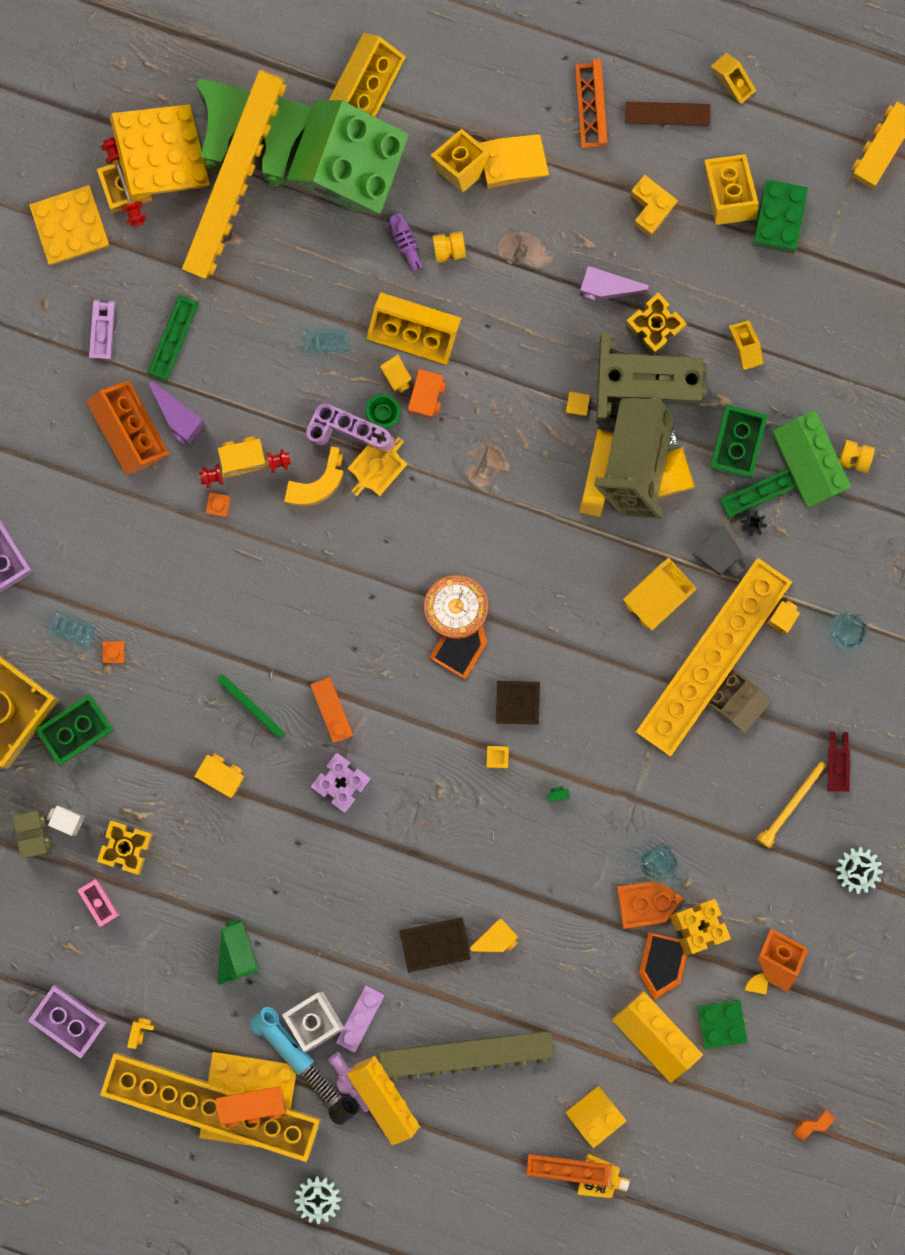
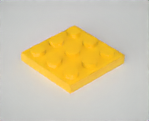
M90 185L29 204L49 266L110 246Z

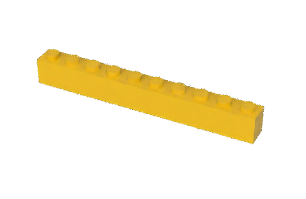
M263 69L259 70L182 267L183 270L204 279L208 278L209 275L213 276L217 264L214 263L217 255L221 256L225 246L222 241L225 235L228 236L233 226V224H230L232 216L236 217L240 208V204H237L240 196L244 197L248 185L245 184L247 177L253 175L256 167L253 162L255 157H259L264 146L261 144L263 136H268L271 129L269 124L271 116L275 117L279 105L276 103L279 96L283 97L286 91L285 78Z

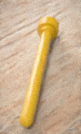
M821 761L817 764L768 831L765 830L758 835L756 839L768 849L772 847L775 843V834L826 768L825 762Z

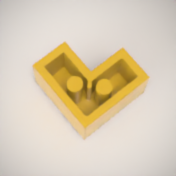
M645 174L630 194L633 199L645 207L635 220L634 226L651 238L678 202L677 199Z

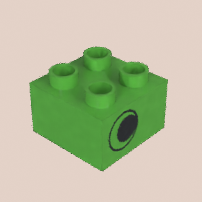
M315 100L287 180L352 212L381 214L409 134L342 100Z

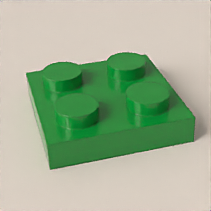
M740 999L697 1006L704 1049L747 1043Z

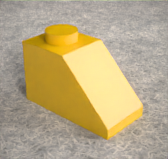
M725 53L710 66L721 84L739 104H742L756 92L741 63L728 53Z
M750 321L730 325L729 330L743 370L764 364L761 345Z
M398 355L380 366L381 374L394 393L397 391L402 393L411 387L412 378Z
M790 601L786 603L780 602L766 624L782 635H785L789 632L800 614L796 611L798 607Z
M499 918L470 949L475 952H504L506 949L510 951L518 944L516 941L518 936Z

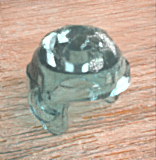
M843 612L833 617L830 624V634L837 641L836 645L842 650L860 645L866 636V619L860 614L856 616L851 612Z
M660 843L655 848L644 853L641 860V870L644 876L657 884L668 882L677 874L678 860L670 852L671 848L666 844Z

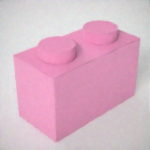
M95 879L77 890L99 927L120 916L99 879Z

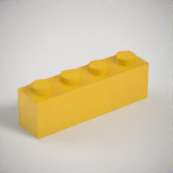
M898 101L894 107L889 105L883 115L886 117L883 124L879 123L872 133L876 135L873 142L868 140L862 150L865 153L862 160L857 158L851 168L854 171L851 177L872 190L905 138V105Z
M373 1056L355 1064L347 1073V1076L391 1145L393 1146L412 1138L420 1126L377 1058Z

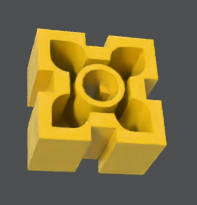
M659 292L645 304V312L642 313L639 309L625 323L636 337L641 333L645 338L642 342L643 345L653 356L667 344L668 340L666 337L668 335L673 339L687 325L676 311L672 315L667 310L669 303ZM652 320L660 322L659 328L651 326Z
M110 821L105 835L110 840L108 846L102 845L97 862L116 867L117 863L123 864L122 870L140 875L145 858L140 856L143 849H149L153 833L137 828L132 833L128 831V825ZM125 841L131 847L130 851H127L126 854L120 848L121 844H125Z
M716 899L707 900L694 905L693 908L684 909L670 915L675 931L681 930L684 937L679 939L685 955H691L707 949V945L713 946L731 939L725 923L719 924L717 916L722 914ZM702 924L703 929L699 930L698 926Z

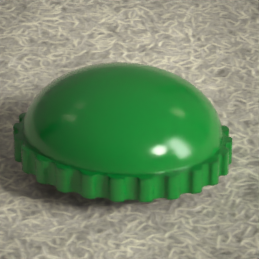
M381 393L380 395L373 396L365 407L368 422L384 429L393 427L399 421V417H401L398 401L388 394Z

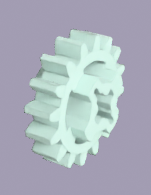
M859 847L857 852L851 848L849 855L845 852L842 853L845 858L844 860H837L841 867L835 868L836 871H840V875L836 878L843 879L841 886L848 885L847 891L851 892L855 888L856 894H860L861 889L868 893L869 886L873 889L876 888L874 881H881L877 875L883 873L882 870H878V866L882 863L875 862L877 855L870 856L871 850L867 849L863 853L862 847ZM859 856L867 858L870 863L865 864L861 862ZM850 860L851 866L849 870L845 871L846 864ZM856 865H858L859 867H868L867 869H864V871L861 872V876L859 874H850L851 872H854V870L857 869ZM873 870L872 877L868 881L867 876L869 874V871ZM853 877L857 879L859 885L851 883L848 878Z
M316 1176L314 1182L311 1178H308L307 1185L304 1183L300 1184L303 1190L296 1191V1194L300 1196V1198L294 1200L295 1203H300L296 1210L303 1211L302 1218L309 1216V1223L313 1221V1218L316 1219L317 1224H320L322 1218L328 1222L329 1215L332 1217L336 1216L333 1210L340 1209V1206L336 1204V1202L342 1200V1197H336L340 1190H334L335 1182L333 1181L328 1184L327 1177L320 1181L319 1176ZM314 1186L312 1194L304 1196L305 1192ZM322 1186L327 1188L330 1191L331 1195H327L326 1193H324L322 1191ZM317 1194L320 1195L321 1199H324L320 1205H316V1201H312ZM332 1204L327 1212L322 1213L325 1205ZM305 1205H310L314 1209V1213H311Z

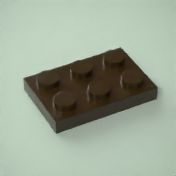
M462 917L399 930L408 973L471 960Z

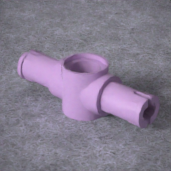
M339 1052L333 1054L328 1061L338 1074L337 1086L339 1091L344 1095L349 1094L352 1098H355L363 1112L369 1111L347 1076L352 1067H348Z

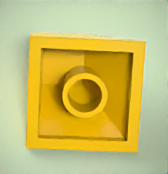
M683 447L667 452L658 499L695 488Z

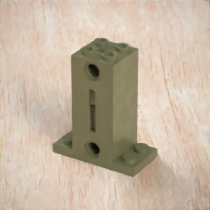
M601 332L599 341L597 423H605L606 418L611 415V402H620L621 397L641 399L657 397L665 405L699 406L701 401H704L706 385H702V382L707 375V364H703V358L612 354L614 338H610V332ZM616 375L619 378V380L617 382H613L609 379L608 376ZM685 379H693L695 381V385L687 384Z
M621 397L604 478L596 477L594 486L622 516L662 519L663 510L657 504L674 415L663 401L657 397H649V399Z

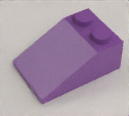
M151 381L149 385L169 427L173 431L171 435L181 444L186 442L190 445L204 428L205 423L200 417Z

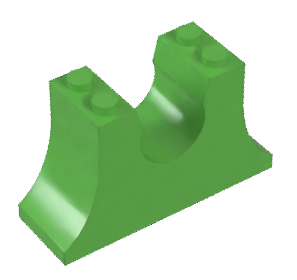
M199 78L197 88L208 110L207 132L200 157L207 170L218 172V169L221 170L251 91ZM278 98L276 103L279 105L275 117L271 116L269 121L271 125L270 132L267 137L263 136L262 142L266 145V152L262 158V173L267 184L273 187L285 186L292 159L300 144L313 108L312 106Z

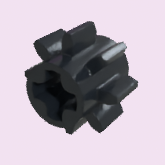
M757 510L753 515L746 512L747 519L740 520V523L745 524L742 532L747 530L750 532V537L753 536L754 532H757L760 536L762 534L760 528L767 527L766 524H762L765 515L759 517ZM750 519L758 521L757 529L754 526L749 527Z

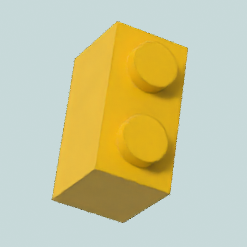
M215 753L212 756L207 754L194 777L233 799L246 777L242 775L243 770L233 764L231 767L223 764L225 759Z

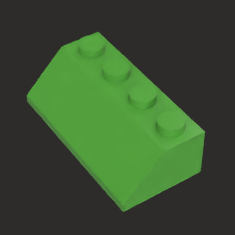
M816 410L771 431L806 508L851 488Z

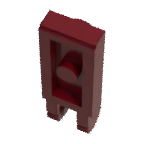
M829 732L827 791H850L848 732H843L842 734L843 749H835V732Z

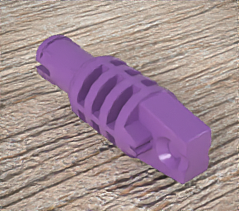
M401 213L389 217L388 221L400 253L405 255L411 271L414 272L416 269L423 268L424 265L416 251L418 245Z

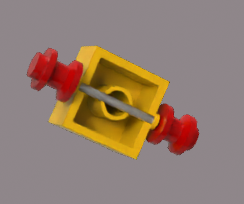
M115 137L103 141L104 144L101 146V150L107 151L108 157L105 159V162L111 165L99 168L97 171L110 210L113 214L120 211L128 213L129 219L126 221V224L128 226L132 225V228L144 225V221L147 219L146 215L141 214L140 208L143 206V203L152 201V196L129 197Z
M255 436L244 438L242 443L235 444L234 441L223 443L222 447L218 448L223 470L220 469L219 464H216L215 469L212 470L202 467L203 472H199L201 484H206V487L210 488L213 482L223 485V478L258 471L269 468V466L271 473H275V469L278 467L288 470L287 465H291L289 452L284 453V449H280L278 455H272L270 452H267V461L260 438L256 439Z

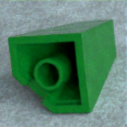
M237 919L225 923L226 928L221 930L218 985L260 970L244 922L238 923Z

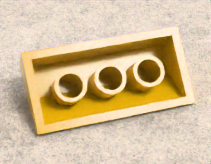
M363 32L329 100H342L375 117L406 56L380 36Z
M380 292L366 339L447 365L461 318Z
M643 990L612 1019L618 1028L670 1083L686 1072L703 1056L696 1046Z

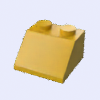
M461 129L432 153L431 158L435 170L463 193L479 179L490 156V151Z
M599 1085L565 1112L592 1148L596 1147L627 1122Z

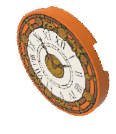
M461 575L447 576L437 581L429 589L424 602L425 616L431 628L437 633L450 639L466 638L476 633L483 625L488 614V600L482 587L473 579Z

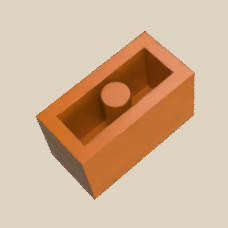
M421 369L418 370L408 413L433 419L434 414L438 415L441 402H437L439 394H444L447 383L443 381L444 375Z

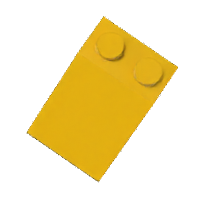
M540 134L500 138L480 143L490 151V156L483 169L487 189L549 176Z
M746 154L704 160L715 225L756 220L759 203Z

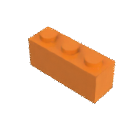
M282 1086L216 1098L220 1125L226 1124V1128L239 1126L238 1121L247 1120L248 1124L260 1122V1117L269 1116V1120L282 1118V1113L286 1112Z

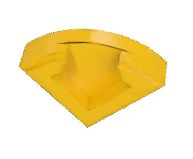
M760 973L752 977L747 982L744 990L766 994L768 980L765 974Z

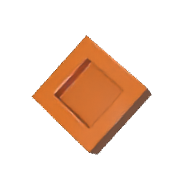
M209 492L206 514L227 518L231 496Z
M103 642V663H125V642Z

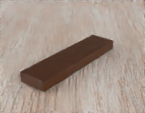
M626 101L625 124L710 126V104Z

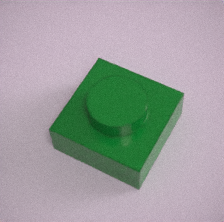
M563 786L550 789L551 793L547 794L549 802L570 797L569 790H564Z

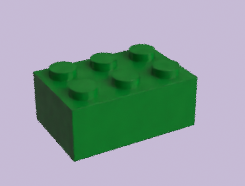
M766 179L752 246L795 253L808 187Z
M726 405L709 469L751 479L768 415Z
M90 694L36 729V732L59 766H63L115 731Z

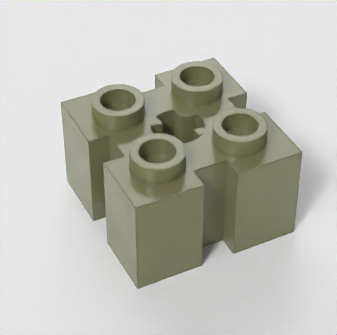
M33 811L12 816L21 858L51 853L50 848H54L52 836L47 835L46 827H49L47 814L44 815L43 811Z

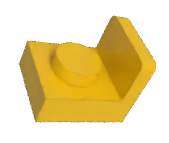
M139 1018L138 1021H133L128 1048L136 1049L138 1044L142 1045L144 1032H141V1028L154 1030L155 1025L151 1024V1020Z

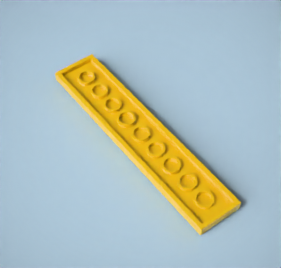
M757 558L636 730V733L671 757L792 584V581Z

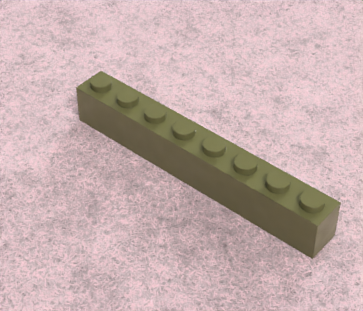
M550 1030L379 1052L380 1063L391 1081L400 1080V1076L408 1075L409 1079L421 1078L422 1073H430V1076L443 1075V1071L451 1070V1074L462 1073L464 1068L471 1067L473 1071L485 1070V1066L494 1065V1068L507 1067V1063L515 1062L516 1066L528 1065L529 1060H537V1063L550 1062L549 1058L554 1057Z

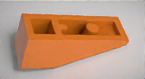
M327 677L310 684L333 743L335 744L353 737V732L331 678Z

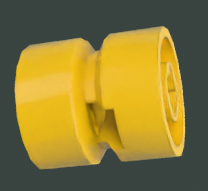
M462 231L452 232L448 237L445 234L432 236L437 263L449 261L450 257L454 260L466 258Z
M846 439L839 458L841 466L848 469L854 467L855 471L867 474L872 463L875 447L865 444L860 447L857 442Z

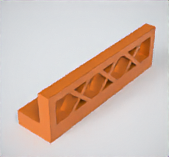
M594 59L592 63L575 64L581 149L607 147L608 143L601 59ZM580 69H592L593 77L586 82L580 77ZM586 88H589L594 93V98L590 103L582 98V93ZM588 108L596 114V118L591 124L583 117ZM584 124L588 126L586 130H584ZM591 129L597 134L598 142L585 143V134Z

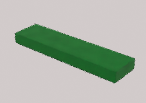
M181 295L178 296L148 370L149 375L168 382L199 302Z
M787 468L719 500L729 519L797 487Z
M224 674L218 678V682L276 737L281 739L286 734Z

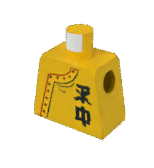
M587 1152L585 1161L612 1165L610 1186L579 1183L577 1194L612 1198L615 1189L627 1192L630 1179L618 1176L620 1168Z

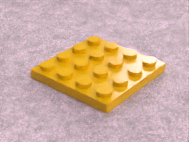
M190 104L112 113L109 116L129 197L206 188L210 185L206 166L202 163L200 157L202 150Z
M212 1052L208 1082L241 1093L282 1086L285 1106L291 1108L297 1074L284 1062ZM200 1129L199 1138L255 1146L209 1130Z

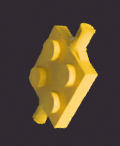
M400 437L395 439L393 448L386 452L367 445L347 468L359 481L351 490L353 494L355 493L358 497L366 487L380 497L408 464L396 452L404 443Z

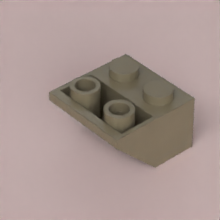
M734 670L719 687L708 704L729 723L745 733L772 701L759 687Z

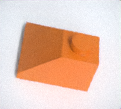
M770 929L758 957L768 982L788 992L798 977L808 948Z

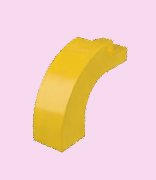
M331 446L326 471L319 480L310 484L288 482L284 500L285 504L311 506L326 500L335 492L344 475L343 470L336 469L337 466L341 467L343 454H340V448Z

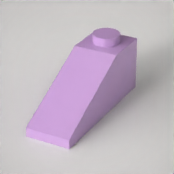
M588 266L580 294H583V298L595 301V299L602 300L643 294L647 292L649 285Z

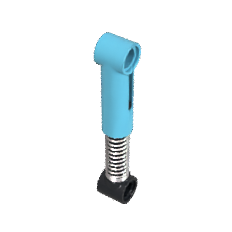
M265 1007L251 1019L250 1027L252 1031L259 1036H263L297 1075H305L304 1079L307 1078V1082L310 1081L309 1085L313 1084L312 1088L315 1087L314 1091L318 1090L317 1094L321 1093L319 1096H323L322 1099H326L325 1102L328 1101L327 1105L330 1107L329 1117L334 1123L343 1125L358 1112V1105L352 1097L341 1096L339 1092L335 1093L336 1089L333 1090L334 1086H331V1083L327 1084L329 1080L325 1081L326 1078H322L321 1072H317L318 1069L315 1070L316 1066H313L314 1060L307 1052L302 1050L299 1043L279 1022V1015L273 1008Z

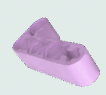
M321 404L317 407L306 430L308 439L317 446L325 445L329 441L333 430L384 452L391 450L395 443L393 436L386 429L329 404ZM331 411V416L324 420L323 414ZM346 419H350L349 425L345 428H342V422ZM363 428H369L365 436H360V431ZM322 430V435L314 439V433ZM377 435L378 437L382 439L386 438L387 440L385 442H380L377 438H375V436Z

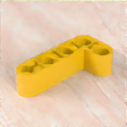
M597 429L579 513L596 517L601 516L605 497L594 484L596 477L604 478L614 432Z

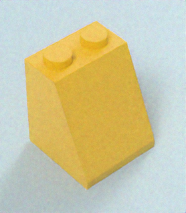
M668 558L623 600L628 610L638 615L642 625L650 628L652 631L698 588Z

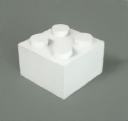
M324 992L314 994L282 1014L304 1052L314 1049L345 1029Z

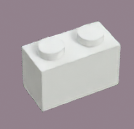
M56 806V808H52L49 812L47 820L50 822L48 826L71 836H77L85 816L63 806Z

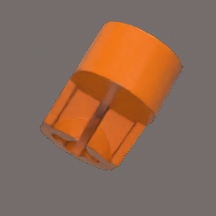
M825 1109L815 1120H802L792 1134L803 1142L812 1131L824 1132L834 1121L835 1117Z

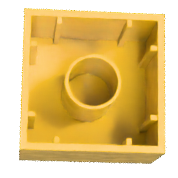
M1 655L0 767L9 769L36 733V729L42 725L60 699Z

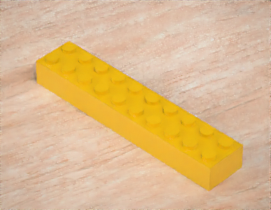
M121 1053L113 1054L100 1094L101 1096L304 1162L309 1160L321 1122V1118L286 1107V1112L282 1113V1118L269 1120V1116L260 1117V1122L248 1124L247 1120L238 1121L239 1126L226 1128V1124L220 1125L216 1098L241 1092Z

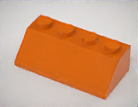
M129 380L100 390L86 401L126 476L141 471L170 454Z

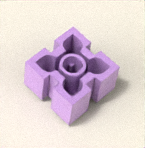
M336 753L327 765L330 771L326 776L321 773L311 787L323 797L330 794L334 798L331 803L346 813L356 800L352 797L356 790L362 792L371 778L358 768L355 772L351 771L348 768L351 763ZM344 777L347 785L345 788L340 787L338 789L335 781L337 778L342 779Z

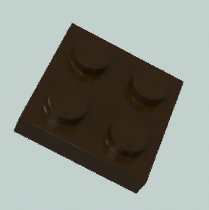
M497 681L496 724L539 725L540 682Z

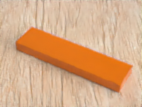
M528 1154L526 1176L610 1186L612 1165Z

